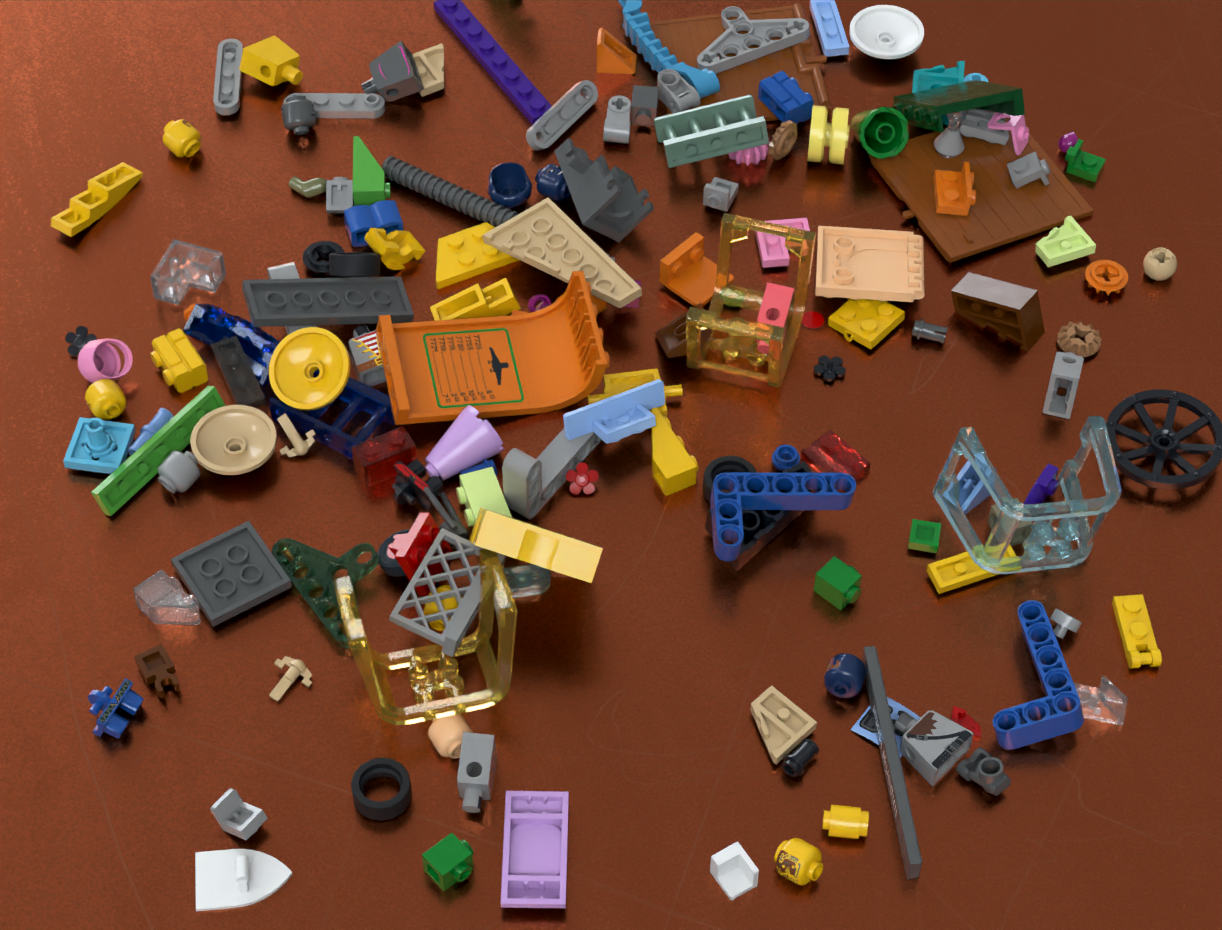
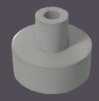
M1055 608L1050 617L1051 620L1057 622L1054 634L1061 639L1064 638L1068 629L1077 633L1082 624L1081 621Z

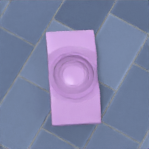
M506 791L501 907L566 908L569 792Z

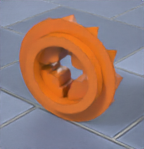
M1097 260L1086 268L1084 280L1088 281V288H1095L1097 293L1105 291L1107 295L1111 292L1118 294L1122 288L1126 287L1128 273L1117 262ZM1104 273L1110 280L1109 282L1105 281V279L1102 277Z

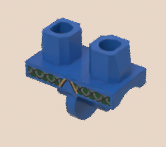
M125 678L112 699L109 696L113 690L108 686H105L102 692L99 690H92L90 692L88 700L92 706L89 712L97 715L100 710L103 711L96 722L97 725L92 732L93 734L101 737L105 732L118 739L121 737L129 721L116 713L121 708L134 716L144 700L139 694L131 690L133 682Z

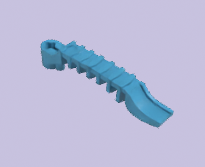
M618 0L623 8L625 35L630 37L631 44L637 47L639 54L642 53L645 62L651 64L653 71L656 70L658 74L665 69L677 71L690 86L696 89L700 99L720 91L719 80L712 70L709 71L707 68L699 70L686 65L684 62L678 63L675 55H670L667 47L662 48L660 40L655 38L651 30L647 12L641 13L640 11L642 0Z

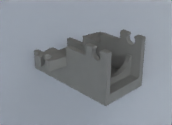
M569 138L554 151L582 225L620 242L655 209L653 203L649 201L644 206V201L649 198L648 191L643 189L638 193L632 176L620 168L614 166L609 170L604 156L600 155L595 161L590 160L586 151L574 147L572 140Z

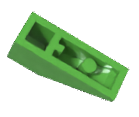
M353 136L354 206H370L376 202L384 201L386 198H391L390 182L385 183L384 171L360 137Z

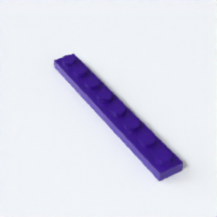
M437 0L434 2V10L532 125L552 107L461 0Z

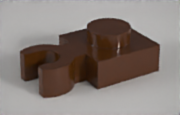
M162 644L134 656L135 662L147 684L155 682L156 692L159 697H165L163 690L165 685H172L176 692L180 690L178 679L173 674L176 672L175 666Z

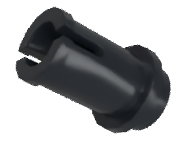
M803 739L791 755L788 754L783 758L782 768L784 772L791 777L802 775L805 771V766L819 753L816 743L810 739Z

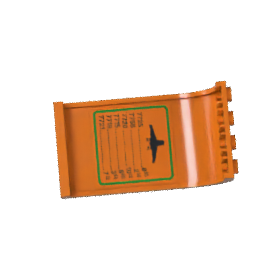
M584 271L572 272L566 291L557 301L541 310L527 314L392 324L390 315H379L376 335L395 425L452 421L468 405H471L480 412L476 415L477 418L545 413L570 406L591 394L600 384L605 369L609 367V354L607 351H604L602 345L603 331L597 325V308L591 302V285L589 281H586Z

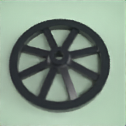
M1163 389L1147 390L1125 398L1112 410L1106 422L1104 443L1110 460L1128 478L1152 488L1166 490L1183 489L1205 481L1220 466L1222 462V423L1210 407L1188 394ZM1153 403L1169 404L1164 427H1156L1143 405ZM1177 406L1183 407L1200 417L1177 433L1172 430ZM1134 409L1150 436L1118 423L1128 412ZM1205 426L1209 427L1214 438V445L1180 443ZM1115 433L1146 445V447L1122 453L1118 447ZM1178 453L1209 454L1212 456L1203 466L1196 469ZM1152 455L1156 458L1152 473L1130 462ZM1170 459L1186 474L1161 475L1164 460Z

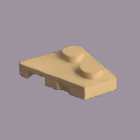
M441 43L414 53L413 57L424 89L419 91L420 95L423 97L444 89L443 44Z
M772 685L751 703L750 711L770 757L775 764L779 763L816 729L817 722Z

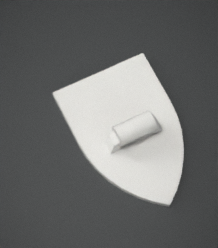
M250 849L195 852L196 912L238 908L257 903L280 889L291 877L292 871L278 859L263 852Z

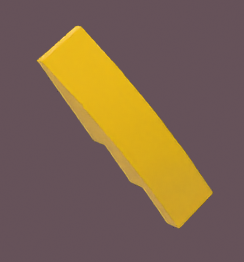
M122 162L88 180V190L71 198L69 208L51 218V227L70 237L74 236L116 205L142 178L143 172Z

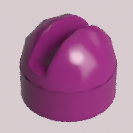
M1072 131L1060 138L1059 148L1061 151L1067 153L1070 146L1074 147L1078 141L1076 134Z
M534 295L529 299L528 310L530 312L541 310L551 305V301L546 295ZM539 300H541L542 302H540V303L536 306V308H535V305L537 304V302H538Z

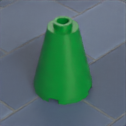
M879 107L859 112L851 120V131L863 149L869 155L878 159L896 156L904 149L909 139L907 119L900 111L891 107Z

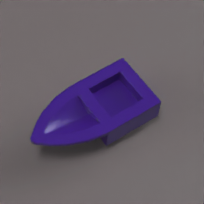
M1049 463L1047 464L1023 504L1025 511L1037 503L1042 505L1048 495L1051 497L1054 495L1059 485V481L1056 480L1059 468Z

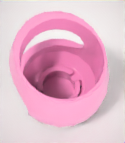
M110 338L89 341L83 346L78 355L79 371L91 383L100 379L119 380L129 372L133 362V355L129 347L120 340ZM109 343L118 346L124 354L125 364L120 373L121 362L119 354Z

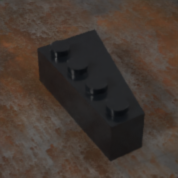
M803 461L782 473L813 472ZM749 490L753 493H759L756 490ZM779 490L782 493H788L785 490ZM808 490L811 493H817L813 490ZM710 509L707 513L705 529L713 539ZM742 510L744 536L740 554L735 560L729 561L737 572L804 510ZM722 515L724 518H732L728 515ZM724 541L726 544H734L731 541Z

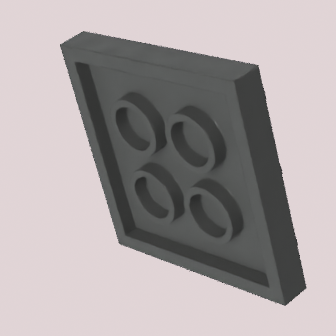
M250 521L171 558L173 568L213 627L292 587L290 578Z

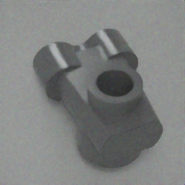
M982 747L976 749L970 758L962 760L956 768V772L967 781L973 780L982 786L987 793H992L995 796L1009 787L1011 779L1004 773L1001 760L993 757Z

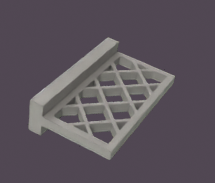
M442 528L393 609L389 621L443 646L442 652L453 657L501 573L506 555L475 546L470 541ZM443 540L455 545L457 551L443 554L440 545ZM475 554L485 559L481 565L470 567L466 556ZM460 558L464 568L450 571L446 561ZM440 562L445 573L430 576L427 568L428 565ZM467 575L471 583L470 586L457 589L453 578ZM448 580L451 590L437 593L434 582ZM428 584L432 595L417 598L414 590L415 587ZM455 597L458 607L444 611L440 600ZM435 602L439 613L424 616L420 605ZM415 606L418 618L407 619L399 614L402 609ZM442 619L445 627L442 635L430 630L428 622Z

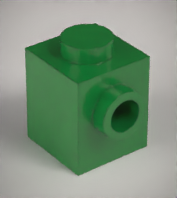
M834 556L816 573L814 591L842 610L848 603L852 604L859 598L862 589H860L862 575L853 566L846 565Z
M451 832L422 854L423 869L445 891L456 882L464 881L474 869L473 849L466 840H459Z

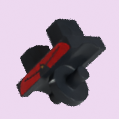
M417 459L407 465L401 461L395 463L393 466L397 471L395 483L392 485V488L395 490L393 500L398 505H404L407 502L414 505L418 502L428 512L433 510L435 506L424 492V488L428 487L437 498L443 492L442 481L438 477L432 476L424 482L421 478L426 476V469Z

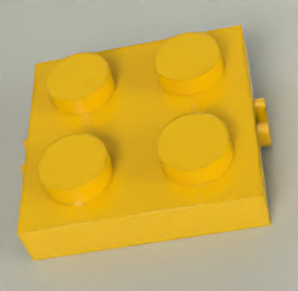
M850 298L828 318V326L844 334V338L847 341L855 340L865 347L872 349L905 319V311L886 301L882 302L871 299L854 300Z

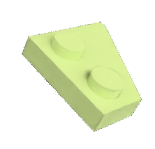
M1067 216L1064 220V225L1060 228L1055 227L1049 232L1048 236L1043 237L1036 243L1035 252L1047 267H1051L1095 253L1096 244L1072 216Z

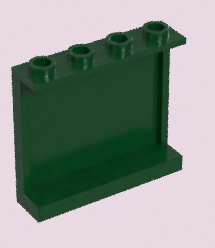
M979 80L894 96V104L892 105V108L904 115L908 122L907 125L937 132L944 131L942 115L973 108L1012 116L1025 114L1022 88Z

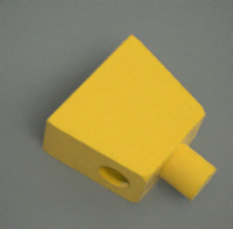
M275 35L243 48L239 67L240 71L271 86H276L285 81L297 85L303 78V72L298 70L299 54Z

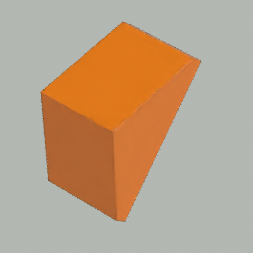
M603 27L598 29L597 73L629 75L635 73L637 55Z

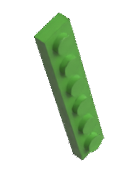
M207 386L91 492L105 515L112 516L158 473V467L173 451L181 452L191 443L192 431L203 416L212 410L226 406L214 386Z

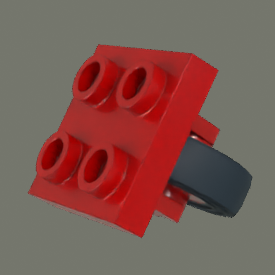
M420 512L411 529L396 532L381 544L377 552V560L387 575L393 577L407 575L411 581L440 532L430 513ZM443 540L440 545L443 554L453 552L448 542ZM440 562L428 565L427 567L430 576L443 572ZM428 584L415 587L419 596L429 595L430 589Z

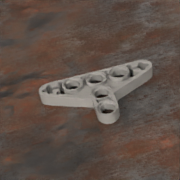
M727 7L721 12L722 26L726 31L698 55L697 66L699 70L707 68L716 74L801 43L809 38V23L802 18L749 20L739 7ZM728 17H738L734 20L727 19ZM748 31L746 34H738L737 32ZM772 37H781L782 39H780V40H771L770 38H772ZM750 45H758V46H759L758 48H754V49L748 48V46H750ZM729 53H735V54H737L736 56H733V57H727V56H725L726 54H729Z

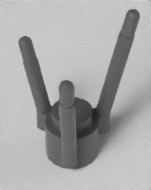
M425 487L424 492L445 520L439 529L443 528L468 540L469 532L462 525L446 494L442 492L440 497L450 516L431 490ZM448 542L452 550L456 549L454 544Z

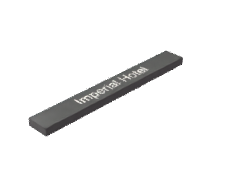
M875 646L864 647L862 662L866 668L865 683L906 878L914 879L920 875L922 858L877 649Z

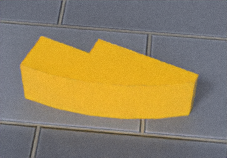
M504 278L481 289L479 284H475L431 306L430 309L434 320L438 321L506 316L512 313L513 309L519 310L521 307L507 278Z

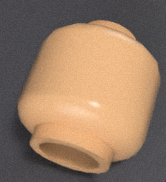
M442 712L432 720L428 736L441 756L456 759L460 757L463 732H473L461 714L457 712Z

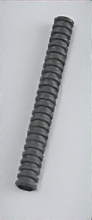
M389 156L382 164L385 178L395 181L397 184H402L404 187H409V189L422 193L424 196H429L430 199L442 202L446 206L449 205L452 209L456 208L459 212L463 211L464 214L477 218V220L484 223L487 222L494 227L518 215L516 211L505 208L503 205H498L496 202H491L489 199H484L483 196H477L476 193H471L467 189L464 190L461 186L457 187L454 183L450 184L449 181L423 171L421 168H416L414 165H409V163L396 159L394 156Z

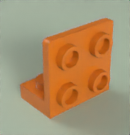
M697 232L660 260L659 278L661 284L694 307L700 303L702 306H705L721 293L725 287L734 282L733 275L703 256L704 237Z

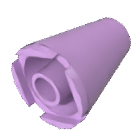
M471 405L462 410L425 458L427 465L424 468L430 477L436 476L441 481H444L460 473L461 470L468 469L482 462L483 459H488L504 450V447L501 446L503 442L495 429L486 419L484 421L480 418L478 419L476 415L480 412Z

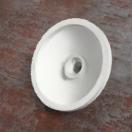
M876 5L861 10L853 17L850 23L849 34L853 44L863 53L878 59L894 60L914 53L921 46L924 38V27L916 15L904 8L893 5Z

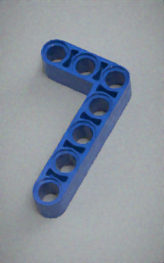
M720 473L714 479L710 497L715 555L723 561H733L739 556L744 536L742 510H844L852 503L856 490L855 479L847 473ZM720 490H727L729 493H724ZM749 490H756L759 493H753ZM779 490H785L788 493H782ZM808 490H813L817 493H811ZM722 515H728L732 518H724ZM724 541H731L734 544H726Z
M1035 600L1022 603L1018 608V617L1022 634L1046 697L1001 710L994 715L992 721L997 742L1000 747L1008 750L1073 732L1079 729L1084 722L1079 695L1042 603Z

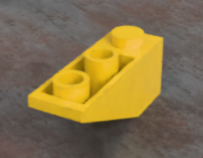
M657 407L651 409V413L655 415L656 426L651 427L652 476L664 495L668 496L695 485L696 472L699 470L695 457L693 455L689 456L685 450L682 438L679 435L676 436L672 431L669 419L666 416H662Z

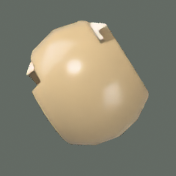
M1164 247L1154 248L1147 253L1143 260L1144 271L1150 278L1156 281L1166 280L1172 277L1177 269L1176 256Z

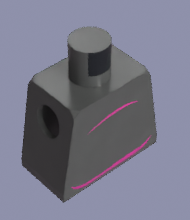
M402 41L370 62L369 68L373 78L361 84L365 93L376 94L379 92L387 102L395 101L424 89L413 54Z

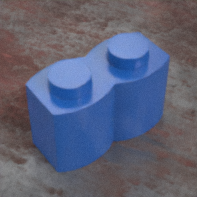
M393 200L379 201L370 206L357 205L344 210L345 226L352 246H367L368 243L365 241V235L369 232L370 228L384 229L387 232L386 235L395 230L403 231V222L396 202Z

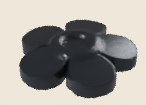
M78 326L76 334L68 332L65 337L66 342L71 344L68 347V353L72 356H77L85 344L89 341L97 340L96 335L88 334V329L85 326Z
M825 355L821 356L818 359V364L814 366L815 374L819 376L824 375V380L830 382L835 380V376L843 377L846 369L842 366L843 360L837 356L832 359Z

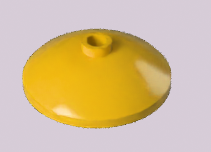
M318 327L302 328L286 336L274 350L269 364V380L273 391L285 404L299 410H315L331 403L343 391L350 374V357L343 342L332 332ZM316 370H320L319 375L313 378V373Z

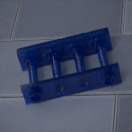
M316 370L313 373V378L319 375L320 370ZM351 377L348 378L346 386L336 398L349 405L331 426L318 419L335 400L324 407L311 410L306 414L271 397L269 400L271 418L280 425L277 418L286 413L298 432L306 435L305 433L313 429L316 433L313 438L316 441L342 453L348 459H355L363 464L367 461L365 441L381 422H388L396 426L390 397ZM359 410L373 415L355 437L342 432V429Z

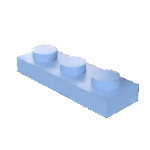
M810 0L809 8L823 54L827 57L848 55L849 44L835 0Z

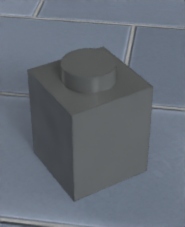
M633 85L631 125L654 126V118H657L659 87Z

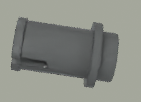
M921 318V321L915 320L911 336H915L916 340L924 338L943 344L948 327L927 323Z

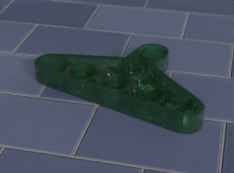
M290 538L278 540L272 547V554L293 585L341 647L352 648L356 646L362 638L356 582L378 566L379 556L374 546L369 543H360L337 558ZM286 549L294 558L291 562L282 553ZM362 553H372V557L368 562H357L358 557ZM308 567V573L304 577H294V573L298 568ZM345 569L348 571L347 576L343 580L336 581L333 579L334 574L338 570ZM319 586L324 588L323 593L319 597H309V593L313 588ZM334 606L339 608V612L335 617H324L328 608ZM344 623L352 634L348 637L344 635L339 625Z

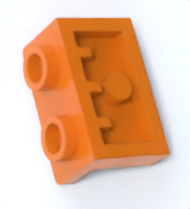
M963 162L961 172L935 170L933 182L936 213L967 216L970 205L974 206L976 201V190H972L974 172H970L969 162Z

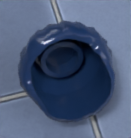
M506 162L492 168L487 186V192L492 202L512 209L526 203L531 196L532 183L522 165Z

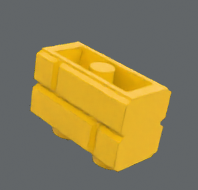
M178 328L169 332L167 336L162 335L153 339V352L150 353V356L156 368L162 367V374L168 386L174 385L178 393H183L192 389L193 386L196 387L207 382L206 364L182 329Z

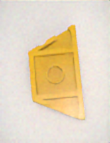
M487 222L438 239L436 287L441 289L519 261V259L484 243L482 235L496 227Z

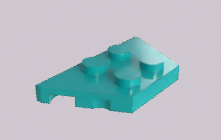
M958 61L956 67L945 69L944 65H939L930 69L914 70L912 93L964 82L965 61ZM957 113L942 115L943 124L957 126L955 119Z

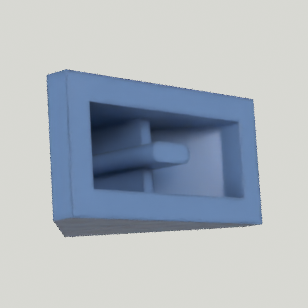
M973 452L941 499L962 516L966 515L992 494L997 469L976 452Z

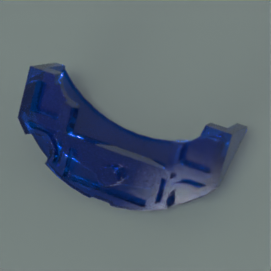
M195 303L183 332L235 359L255 376L261 386L265 387L270 382V360L280 342L260 327H253L251 322L238 315H231L212 304Z

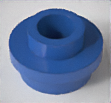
M781 445L772 454V464L780 471H786L800 463V455L796 448L791 445Z

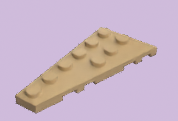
M549 198L542 200L482 235L484 243L566 283H569L573 271H584L585 279L591 285V295L618 308H622L642 296L641 287Z

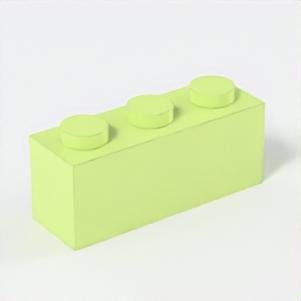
M493 467L459 475L460 487L456 488V493L460 505L465 504L466 506L464 515L468 526L474 527L480 507L512 518Z

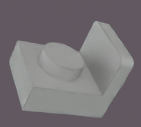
M335 177L333 180H326L327 214L344 213V210L353 207V180H349L346 177Z

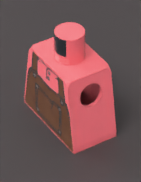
M767 282L756 323L757 349L764 354H772L775 347L782 348L784 346L793 319L794 288Z

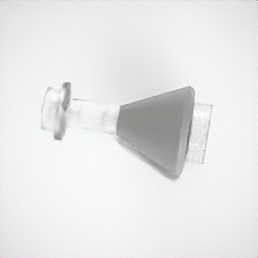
M965 110L946 114V117L949 119L948 127L934 140V147L942 157L954 158L964 150L965 145L958 127L959 122L966 118Z

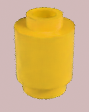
M831 805L830 811L824 810L822 829L828 830V836L851 839H859V836L867 837L869 811H861V807Z

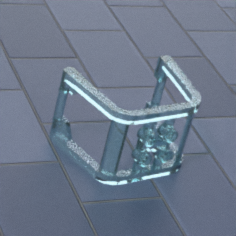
M1089 416L1079 434L1082 443L1074 459L1066 460L1058 476L1066 501L1031 505L1022 504L1011 497L990 462L974 428L965 427L959 430L932 493L974 563L994 574H1012L1073 567L1082 564L1088 558L1096 534L1108 512L1116 506L1122 491L1106 422L1103 417ZM1093 447L1106 496L1083 499L1078 475ZM962 454L965 458H968L1001 510L984 546L959 504V481L954 471ZM1098 515L1090 529L1087 516ZM1063 518L1059 521V527H1052L1054 519ZM1020 521H1035L1031 526L1032 532L1029 538L1022 544L1025 550L1023 555L1003 558ZM1077 540L1079 548L1073 550L1071 547V541ZM1044 545L1052 547L1049 553L1045 552Z

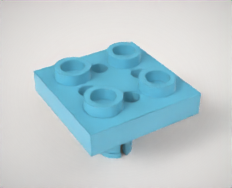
M80 417L63 460L65 468L112 474L126 461L127 450L131 447L136 433L135 425L105 421L100 418Z

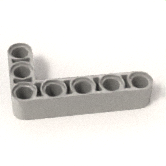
M563 428L537 459L517 448L510 450L502 466L503 495L508 508L527 519H532L566 481V473L569 470L575 471L577 464L582 463L602 439L591 432L568 440L565 437V430Z

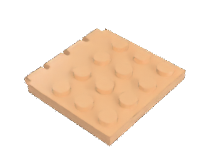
M818 226L815 296L851 298L854 300L871 299L882 302H913L914 299H923L925 296L923 237L921 235H914V232Z

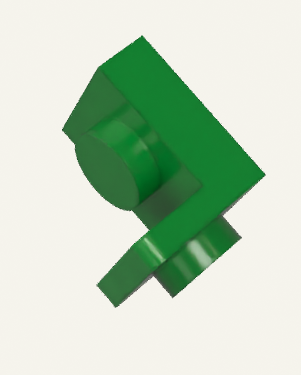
M1078 139L1074 147L1070 146L1065 157V161L1068 162L1066 172L1096 182L1104 168L1106 159L1082 151L1084 140Z

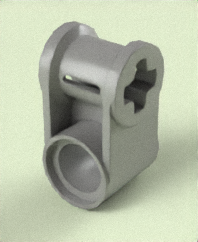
M665 69L659 72L657 87H659L658 99L670 109L672 114L684 111L690 107L696 108L700 105V97L696 89L690 86L677 71Z
M618 95L609 100L607 117L604 123L603 142L629 144L631 101L627 97Z

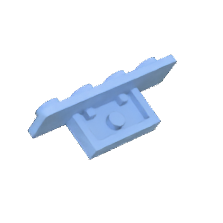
M658 379L565 413L563 415L565 437L568 440H572L593 432L606 444L618 442L620 439L632 434L642 433L644 430L656 426L655 415L650 410L665 404L663 381Z

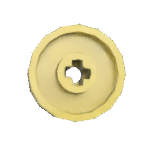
M813 105L807 161L821 162L823 160L824 147H829V162L832 164H843L845 148H848L849 108L836 107L833 110L832 123H827L828 110L826 106Z

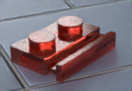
M829 430L811 443L808 449L801 450V458L818 473H847L856 480L870 470V462L832 430Z

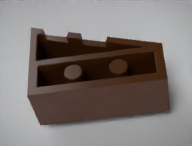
M968 272L951 290L956 313L983 328L988 325L999 331L998 336L1005 340L1008 337L1021 343L1020 348L1026 352L1045 333L1038 290Z

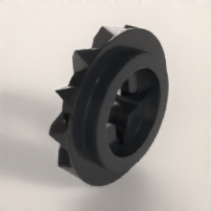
M331 241L313 243L303 253V265L306 266L308 272L314 271L317 276L320 273H325L328 276L329 262L325 260L320 261L319 257L327 259L331 253H345L344 249L339 244Z

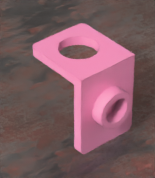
M998 112L994 113L987 124L988 129L1011 130L1015 155H1020L1027 145L1029 138V128L1026 127L1024 115L1012 116ZM1001 118H1010V121L1006 123H997Z

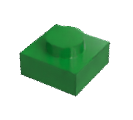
M912 519L908 549L937 553L941 523Z

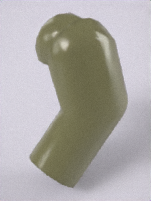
M294 176L288 184L289 188L307 198H312L326 192V179L320 177L303 181Z

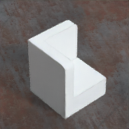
M738 841L711 856L710 873L730 900H734L758 886L759 870Z

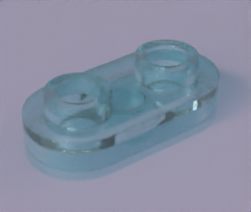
M534 564L503 568L492 588L498 597L504 599L541 594L549 589L551 574L549 569Z

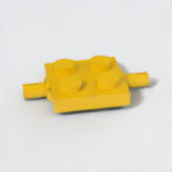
M658 369L603 375L604 394L588 395V405L660 379ZM681 384L664 385L665 404L657 408L662 416L667 417L666 397L683 396Z

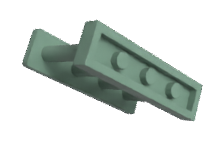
M752 95L654 118L657 140L660 143L663 142L669 168L769 144L766 120L763 116L756 118Z

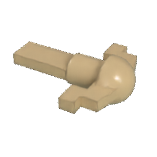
M283 414L277 420L294 448L289 450L285 446L279 450L282 455L287 454L289 458L305 455L316 442L313 438L316 435L315 431L312 429L305 433L308 439L303 441L287 414Z
M285 656L282 661L278 658L274 662L280 669L285 665L289 667L288 671L269 694V697L276 702H279L299 675L304 677L301 681L302 684L308 688L311 686L312 681H310L312 673L302 660Z

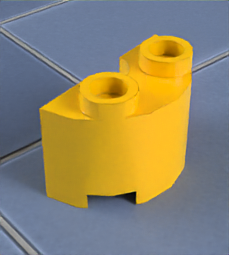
M370 228L369 232L365 235V241L375 253L380 254L381 261L387 268L392 270L404 269L403 264L413 258L419 260L425 252V249L409 231L395 230L386 235L387 232L384 229Z

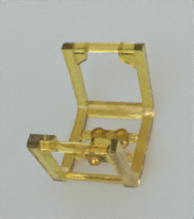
M724 213L721 220L716 284L708 311L690 307L686 317L687 367L697 370L702 367L768 382V385L772 387H781L806 308L816 232ZM749 230L786 237L785 247L800 258L793 319L784 346L783 327L761 322H747L740 317H734L730 320L719 318L723 304L760 311L765 292L728 284L732 244L735 241L746 239ZM709 328L729 333V337L722 340L713 338V331L702 349L700 348L701 329ZM756 339L769 344V354H764L757 349L758 342H756ZM708 348L721 350L722 357L726 360L742 357L748 359L749 363L753 366H761L765 361H768V375L709 362L704 359Z
M479 549L481 583L479 625L474 633L463 638L453 656H462L476 651L488 689L466 695L464 694L463 678L459 676L458 661L443 653V646L437 643L393 653L376 652L371 647L361 620L350 577L345 576L334 580L333 585L349 646L376 713L382 720L394 725H409L484 709L497 704L506 696L511 687L518 610L497 552ZM494 607L499 631L497 662L489 641L493 630ZM440 660L438 663L439 670L428 673V667L423 663ZM410 666L408 669L411 687L414 689L417 705L397 708L386 670ZM444 688L447 699L435 701L434 691Z

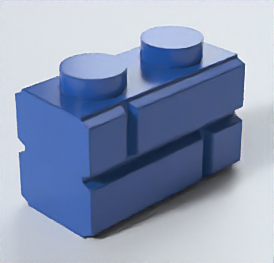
M780 71L772 77L769 76L760 81L758 98L782 123L790 120L798 125L799 122L802 123L811 118L814 105L813 98L810 93L804 92L799 87L795 78H790L785 72Z

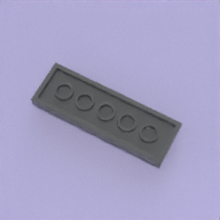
M401 276L243 280L242 291L253 327L378 323L379 315H390L392 323L412 322L414 317Z

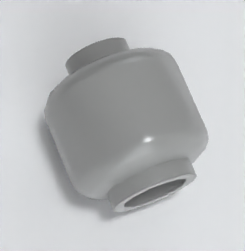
M173 451L158 467L159 477L157 479L170 492L174 494L176 491L184 493L200 477L201 472L197 466L198 462L191 452Z

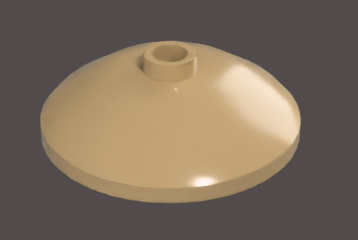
M228 405L212 410L203 416L195 425L190 442L192 453L201 466L217 474L238 475L257 469L271 457L277 444V434L272 420L259 409L246 405Z

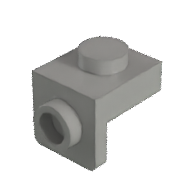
M1036 151L1007 164L1016 189L1041 178L1045 186L1050 184L1047 174L1051 173L1045 159L1040 160Z
M714 177L711 184L707 183L704 187L703 205L728 212L738 193L739 184Z
M232 788L228 789L210 808L223 831L244 840L253 835L268 819L262 809L243 802L238 792Z

